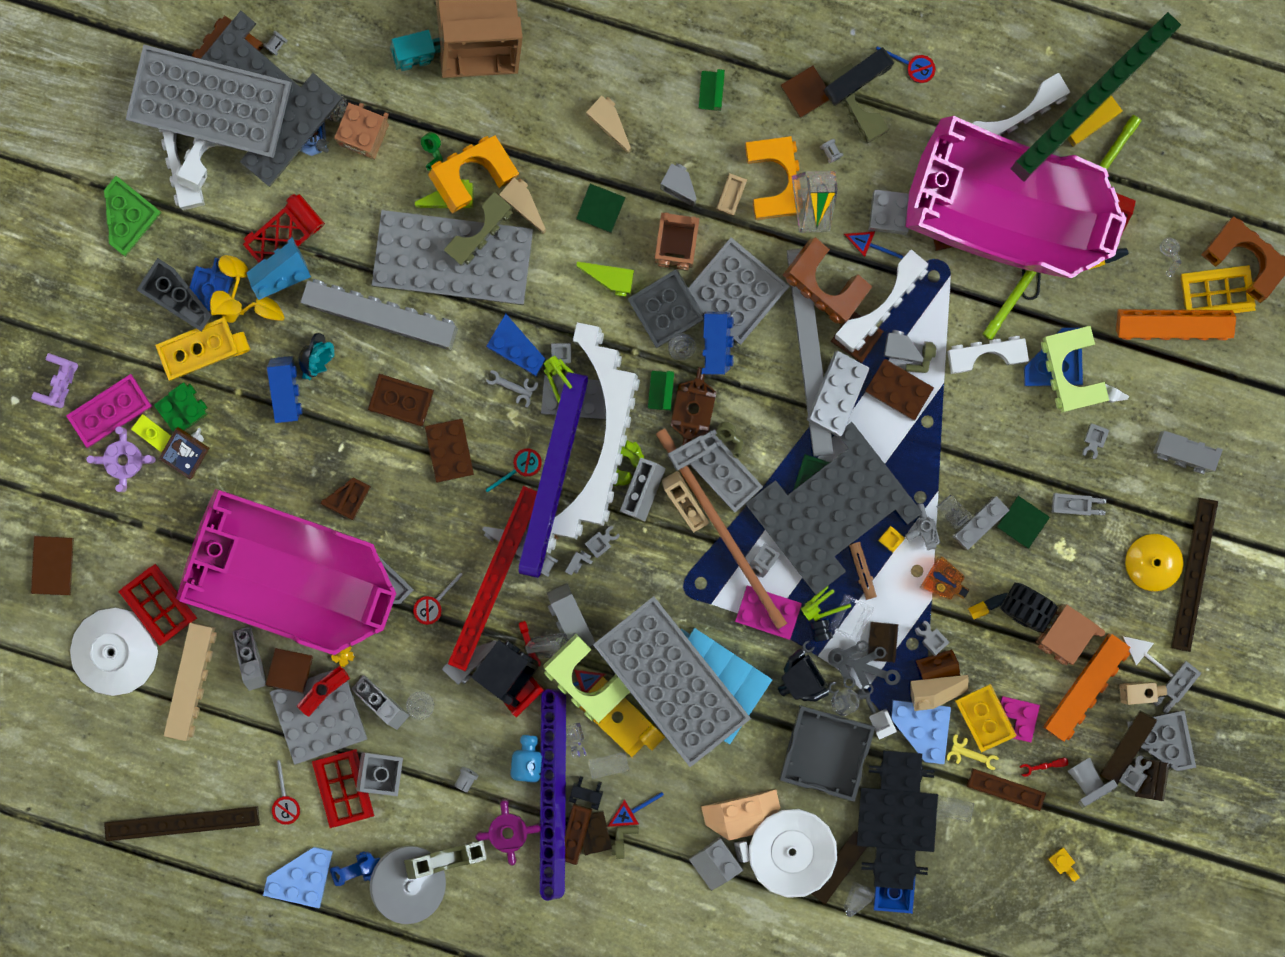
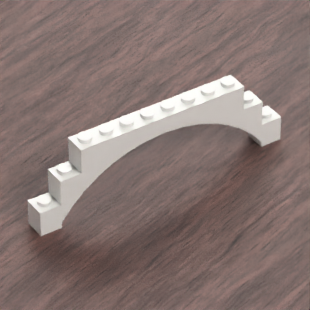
M578 322L573 342L580 345L587 353L600 379L605 398L606 431L603 449L590 480L577 498L554 519L546 551L551 554V549L554 550L556 546L555 535L577 540L583 530L581 521L604 526L605 522H608L610 511L607 509L614 497V492H612L613 484H616L618 480L616 470L617 466L621 465L623 454H620L621 448L626 445L627 436L625 431L626 428L630 427L631 423L629 413L630 409H634L635 406L634 391L638 390L640 383L635 373L616 370L617 367H620L622 360L618 350L599 347L604 337L600 327Z

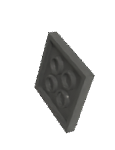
M677 269L628 298L656 348L704 320V314Z

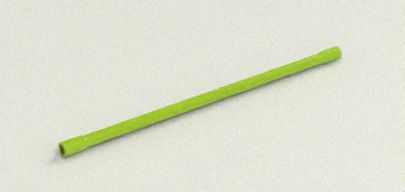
M1135 115L1130 117L1099 166L1105 169L1109 168L1129 137L1133 135L1142 120ZM1030 270L1025 272L995 318L991 320L982 333L984 337L989 340L994 338L1001 324L1037 272Z

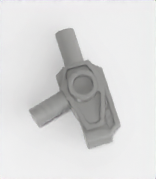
M918 504L917 506L922 511V514L919 515L920 519L916 521L917 528L905 534V537L910 541L921 535L925 541L926 549H935L940 543L935 521L929 516L927 517L924 504Z

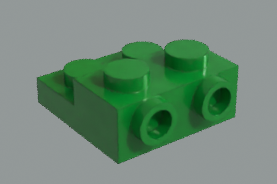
M185 382L154 404L173 432L177 427L185 431L208 415L206 404L202 399L198 400L194 394L197 392L191 384L187 385Z

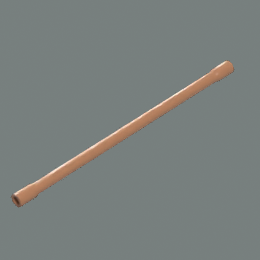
M666 429L656 433L657 438L668 453L677 449ZM685 466L680 469V473L766 608L777 629L782 628L787 624L786 620L774 605L689 467Z

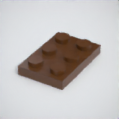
M884 359L865 392L915 421L934 387Z
M463 419L425 426L436 483L474 475Z

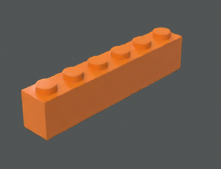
M1118 309L1116 332L1118 337L1124 340H1131L1132 338H1141L1143 340H1150L1152 338H1160L1162 340H1170L1171 338H1179L1180 340H1189L1190 338H1198L1199 340H1208L1209 338L1228 340V338H1234L1236 315L1233 310Z
M1108 634L1043 728L1063 742L1066 739L1070 740L1075 733L1073 729L1077 723L1080 725L1085 719L1086 715L1084 713L1097 702L1096 696L1098 693L1104 692L1108 686L1106 682L1110 676L1113 678L1118 672L1119 668L1117 666L1130 655L1129 649L1131 647L1113 634Z

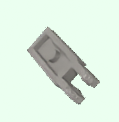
M716 430L704 436L701 435L667 454L676 471L709 454L711 450L723 444L721 440L714 442L709 447L705 443V440L717 434Z
M1053 493L1051 512L1091 516V514L1105 515L1106 511L1091 510L1092 503H1106V499Z
M1184 661L1166 684L1167 696L1171 700L1162 710L1165 714L1171 710L1175 703L1181 700L1201 675V672L1187 661ZM1158 697V702L1153 704L1158 706L1165 697Z

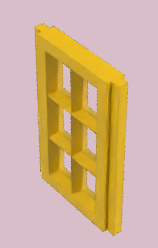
M1250 265L1181 274L1185 310H1233L1234 313L1256 311L1255 299L1247 292V301L1232 303L1230 294L1246 291L1251 285ZM1244 277L1245 287L1230 289V278ZM1224 279L1226 290L1210 291L1209 281ZM1205 282L1206 292L1190 293V283ZM1226 293L1228 304L1212 306L1211 295ZM1207 296L1208 306L1192 308L1191 298Z

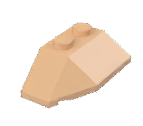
M776 789L701 806L705 825L727 840L753 835L754 831L767 817L780 810Z

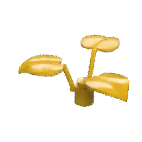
M223 255L218 261L219 269L227 276L236 277V282L231 296L224 291H215L212 294L210 300L211 315L221 314L222 318L226 317L227 322L234 323L239 314L244 315L247 310L254 307L255 313L261 317L284 321L285 317L280 306L268 297L260 300L257 298L256 303L252 302L242 309V304L235 300L234 297L240 277H247L248 267L236 257Z

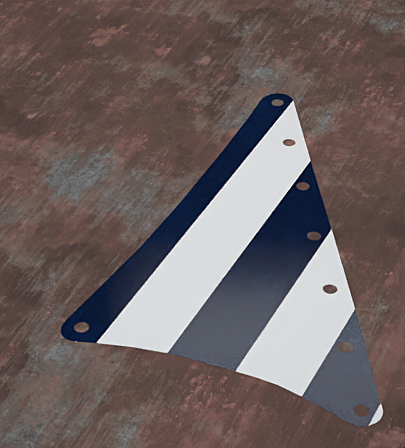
M930 259L926 261L928 263L926 270L928 273L932 270L938 271L940 279L938 282L932 283L928 280V273L922 280L918 278L914 283L916 285L909 294L905 293L901 297L903 299L901 304L897 308L893 307L889 312L891 313L890 316L879 327L884 332L862 363L869 367V371L847 425L850 422L854 423L916 505L919 503L914 499L915 493L918 491L925 492L927 499L921 504H924L927 517L929 516L931 519H934L936 525L951 272L949 266L944 261ZM892 330L904 332L903 335L910 338L921 355L924 341L933 342L937 349L935 358L932 357L927 373L909 372L934 387L915 421L865 392L884 359L905 370L906 364L922 365V363L883 357L887 334L892 333ZM929 415L933 418V426L930 428L923 427L921 420L924 416ZM808 427L758 493L776 480L787 495L793 491L804 454L831 462L848 449L840 437L831 433L833 454L813 456L810 428ZM746 506L727 530L749 564L764 544H767L780 554L763 578L758 575L756 576L766 592L802 603L790 640L800 646H803L806 641H810L805 645V648L811 650L814 647L812 653L829 663L828 655L831 650L835 648L846 650L855 646L861 640L868 643L870 622L899 624L895 663L882 661L867 663L885 671H898L900 674L899 683L889 685L884 678L867 672L864 673L869 684L874 688L872 694H870L871 701L880 711L887 709L890 718L893 700L912 702L910 695L911 681L922 680L916 660L928 657V649L922 643L925 638L917 635L915 629L918 627L921 631H925L922 623L927 621L930 624L933 592L932 574L934 572L935 549L927 550L921 535L910 541L905 537V534L917 528L916 521L920 519L919 516L907 525L898 512L894 510L851 543H861L870 576H873L874 579L872 582L877 595L875 598L865 599L862 585L858 582L860 579L850 547L847 546L835 556L846 572L829 584L828 589L818 598L820 599L830 590H834L833 594L818 605L821 609L819 614L847 604H851V607L817 620L829 619V631L832 632L833 638L814 642V630L811 629L810 623L817 621L814 619L809 621L801 608L815 596V593ZM890 526L905 537L893 553L878 541ZM719 537L689 571L684 579L683 589L685 594L691 599L738 613L747 585L751 586L722 538ZM857 553L861 569H863L859 554ZM914 565H920L923 568L922 576L914 577L911 574V569ZM863 572L867 588L869 589L865 573ZM698 577L705 578L707 580L706 588L697 589L695 580ZM909 638H916L919 645L917 649L910 650L906 647V642ZM861 642L859 644V649L864 650L866 648L865 643ZM868 649L865 652L859 651L848 658L857 660L867 655ZM836 654L834 656V660L839 662L841 660V656L839 654ZM846 665L850 677H853L855 684L862 689L854 668ZM894 674L889 675L890 681H894L896 679V676ZM866 685L864 687L868 689L869 692L871 691V687L869 685Z

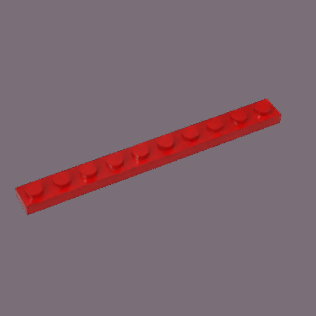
M526 486L522 487L448 664L460 670H467L531 519L537 491Z

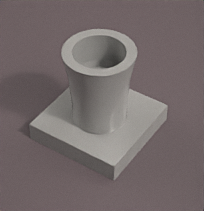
M1091 758L1084 760L1067 771L1086 795V797L1078 802L1082 809L1118 786L1114 779L1104 785Z

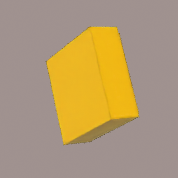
M890 526L878 541L893 553L905 537Z

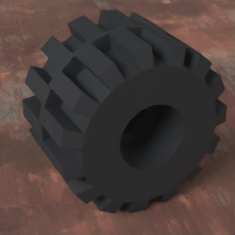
M1014 582L1000 606L1001 610L1017 623L1044 633L1058 609L1057 605L1044 595L1024 584Z

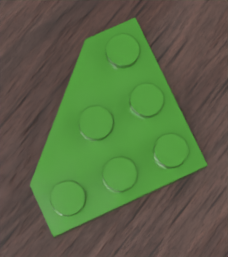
M115 176L104 190L109 229L108 237L109 244L126 257L162 212L119 177Z

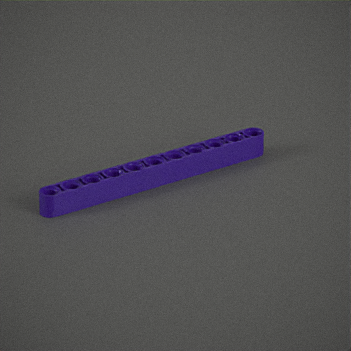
M570 372L566 375L572 388L569 389L564 383L518 571L522 575L539 578L541 575L587 389L588 376Z
M559 688L547 689L543 691L541 696L540 895L546 901L560 899L565 893L566 694Z

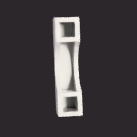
M194 138V146L192 149L187 150L184 157L185 162L183 165L180 164L175 175H177L178 184L199 193L207 178V169L200 161L201 156L211 147L225 145Z
M1013 336L1004 342H1001V339H994L989 341L990 344L982 345V342H975L970 344L971 347L963 348V345L952 346V350L947 351L950 373L956 374L971 371L975 360L985 353L1000 356L1007 365L1026 363L1029 361L1025 338L1020 339V336Z

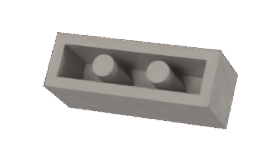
M640 458L620 512L645 522L666 468L655 462Z
M995 496L952 537L965 550H969L1009 509Z

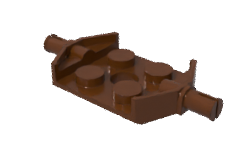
M698 367L695 380L679 384L670 426L683 436L682 446L690 442L692 438L706 435L709 431L717 392L704 382L705 374L701 373L700 375L701 367ZM692 403L699 406V412L696 414H691L688 411V406Z

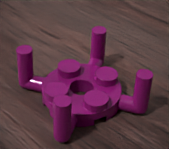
M502 799L500 802L501 815L492 821L489 832L479 831L475 838L477 841L490 840L496 849L507 853L508 864L513 866L517 861L515 851L523 846L527 839V834L538 833L541 828L539 823L533 826H526L520 816L509 813V801ZM511 828L514 832L513 836L505 838L502 834L503 829Z

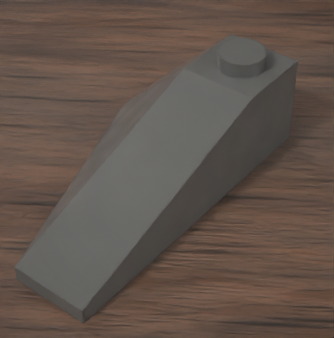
M157 258L137 288V291L202 332L212 315L177 271Z

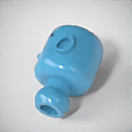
M522 735L520 738L521 750L514 751L512 755L511 778L515 781L538 782L541 778L542 762L541 752L535 751L538 738L537 736Z

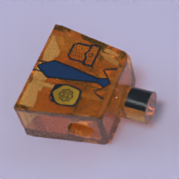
M938 556L920 586L923 590L949 600L953 598L954 594L964 599L969 592V589L961 584L965 576L942 556Z

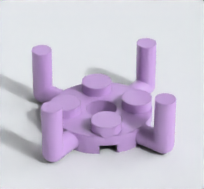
M48 353L46 361L60 365L58 375L52 377L50 386L53 389L49 396L34 392L32 399L50 406L63 408L65 398L69 392L67 387L69 383L72 384L78 364Z
M119 426L115 429V432L119 434V441L109 445L104 456H88L86 460L91 464H104L107 473L119 479V484L115 487L116 491L124 493L127 490V479L133 477L141 469L142 464H152L156 459L150 455L142 456L137 446L127 441V430ZM124 454L127 456L128 462L122 466L118 463V458Z

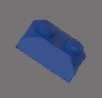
M915 878L913 890L875 887L874 910L913 914Z

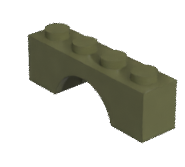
M852 63L832 73L830 76L831 80L829 81L830 84L854 67ZM855 93L841 102L843 107L848 108L850 112L848 116L851 122L857 124L859 128L858 134L862 140H866L869 143L888 132L889 128L881 114L862 110L855 100Z
M493 192L482 205L485 213V223L482 230L472 237L456 235L444 249L462 266L465 263L468 265L475 258L473 255L475 251L483 249L487 244L486 239L490 234L494 236L500 229L498 225L501 221H507L513 214L511 212L513 207L496 192Z
M474 841L406 859L404 863L408 879H417L446 869L487 860L483 841Z

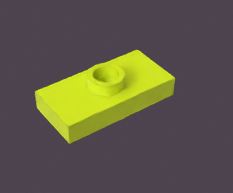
M144 414L141 415L131 428V430L160 452H163L172 436Z

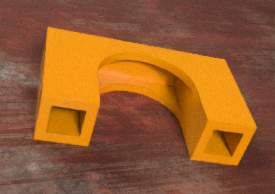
M496 135L490 138L486 136L478 141L479 144L475 146L471 144L465 147L462 153H453L447 157V161L443 163L438 161L431 166L432 169L428 176L451 213L467 206L472 200L460 179L459 170L463 164L474 162L484 166L498 188L508 184L519 175Z
M789 136L746 142L745 148L748 164L768 161L775 162L785 169L788 176V185L779 195L753 199L755 220L800 215L801 209H805L804 199L800 198L799 190H802L801 179H797L796 173L799 171V162L794 159V153L797 152L796 141H792V137Z

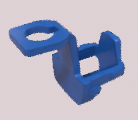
M364 851L356 855L357 863L344 868L338 866L330 868L335 886H342L345 884V881L360 875L363 876L364 881H370L372 872L381 858H374L370 852ZM336 872L340 876L339 880L336 877Z

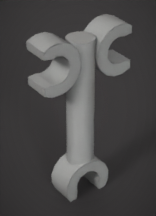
M490 371V373L496 376V379L494 381L487 379L486 382L488 384H498L521 394L517 397L516 403L519 404L520 400L525 398L527 400L525 407L528 408L530 406L532 393L538 388L537 382L534 387L529 388L527 385L529 379L526 378L524 387L499 377L496 371Z

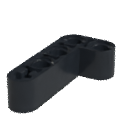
M882 47L828 85L823 92L831 103L836 106L877 76L880 77L889 71L895 62L884 47Z

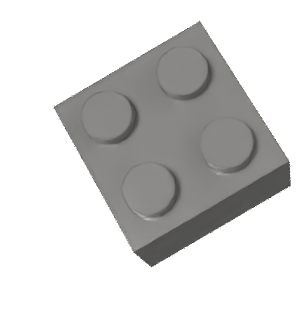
M874 190L868 231L907 235L909 232V228L906 227L909 194Z
M361 752L356 790L359 792L398 796L403 758Z

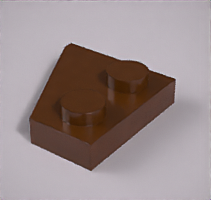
M352 478L345 485L334 491L333 494L323 499L320 504L354 521L371 486L356 478Z

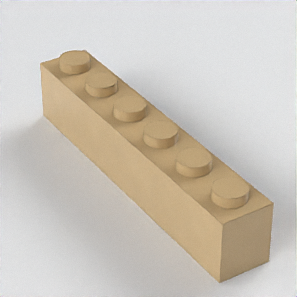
M189 623L164 732L165 737L188 741L190 737L193 738L195 726H193L194 718H198L200 708L197 705L198 701L202 700L204 693L202 683L207 679L208 670H206L207 662L211 661L213 654L210 648L211 644L215 643L217 632H214L215 627Z

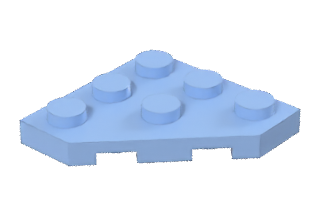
M893 700L891 720L917 753L922 754V759L925 762L945 764L951 707L940 705L934 709L914 711L912 702Z
M313 847L267 877L263 896L320 908L333 851Z

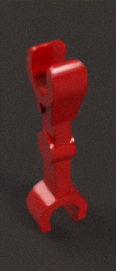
M522 621L519 623L521 634H523L528 655L537 660L540 667L541 660L534 652L527 623Z
M1063 757L1050 763H1041L1031 767L1024 763L1019 767H1028L1029 771L1026 774H1021L1027 777L1034 770L1048 769V767L1068 766L1069 763L1068 759Z

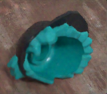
M315 333L311 338L310 345H305L300 351L298 362L303 372L302 378L305 380L308 379L310 381L318 373L327 371L325 365L335 356L333 343L326 342L325 336L321 333Z

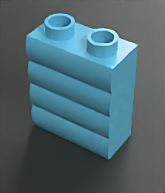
M681 628L680 630L746 713L750 715L772 679L696 628H693L690 634ZM740 728L724 741L731 744Z

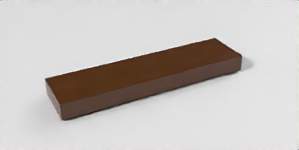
M972 768L967 783L969 788L1041 811L1046 792Z

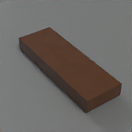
M575 803L572 806L565 832V862L574 865L578 864L592 813L591 808Z

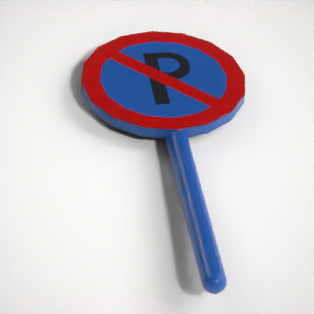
M887 51L890 57L908 65V75L913 81L927 83L935 75V64L928 56L917 55L910 61H907Z

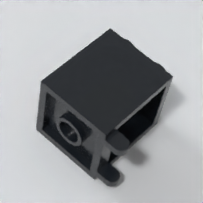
M498 640L471 678L504 703L516 708L520 704V701L516 699L536 672L538 666L534 664L536 660L528 654L520 652L521 649L507 640L505 642Z

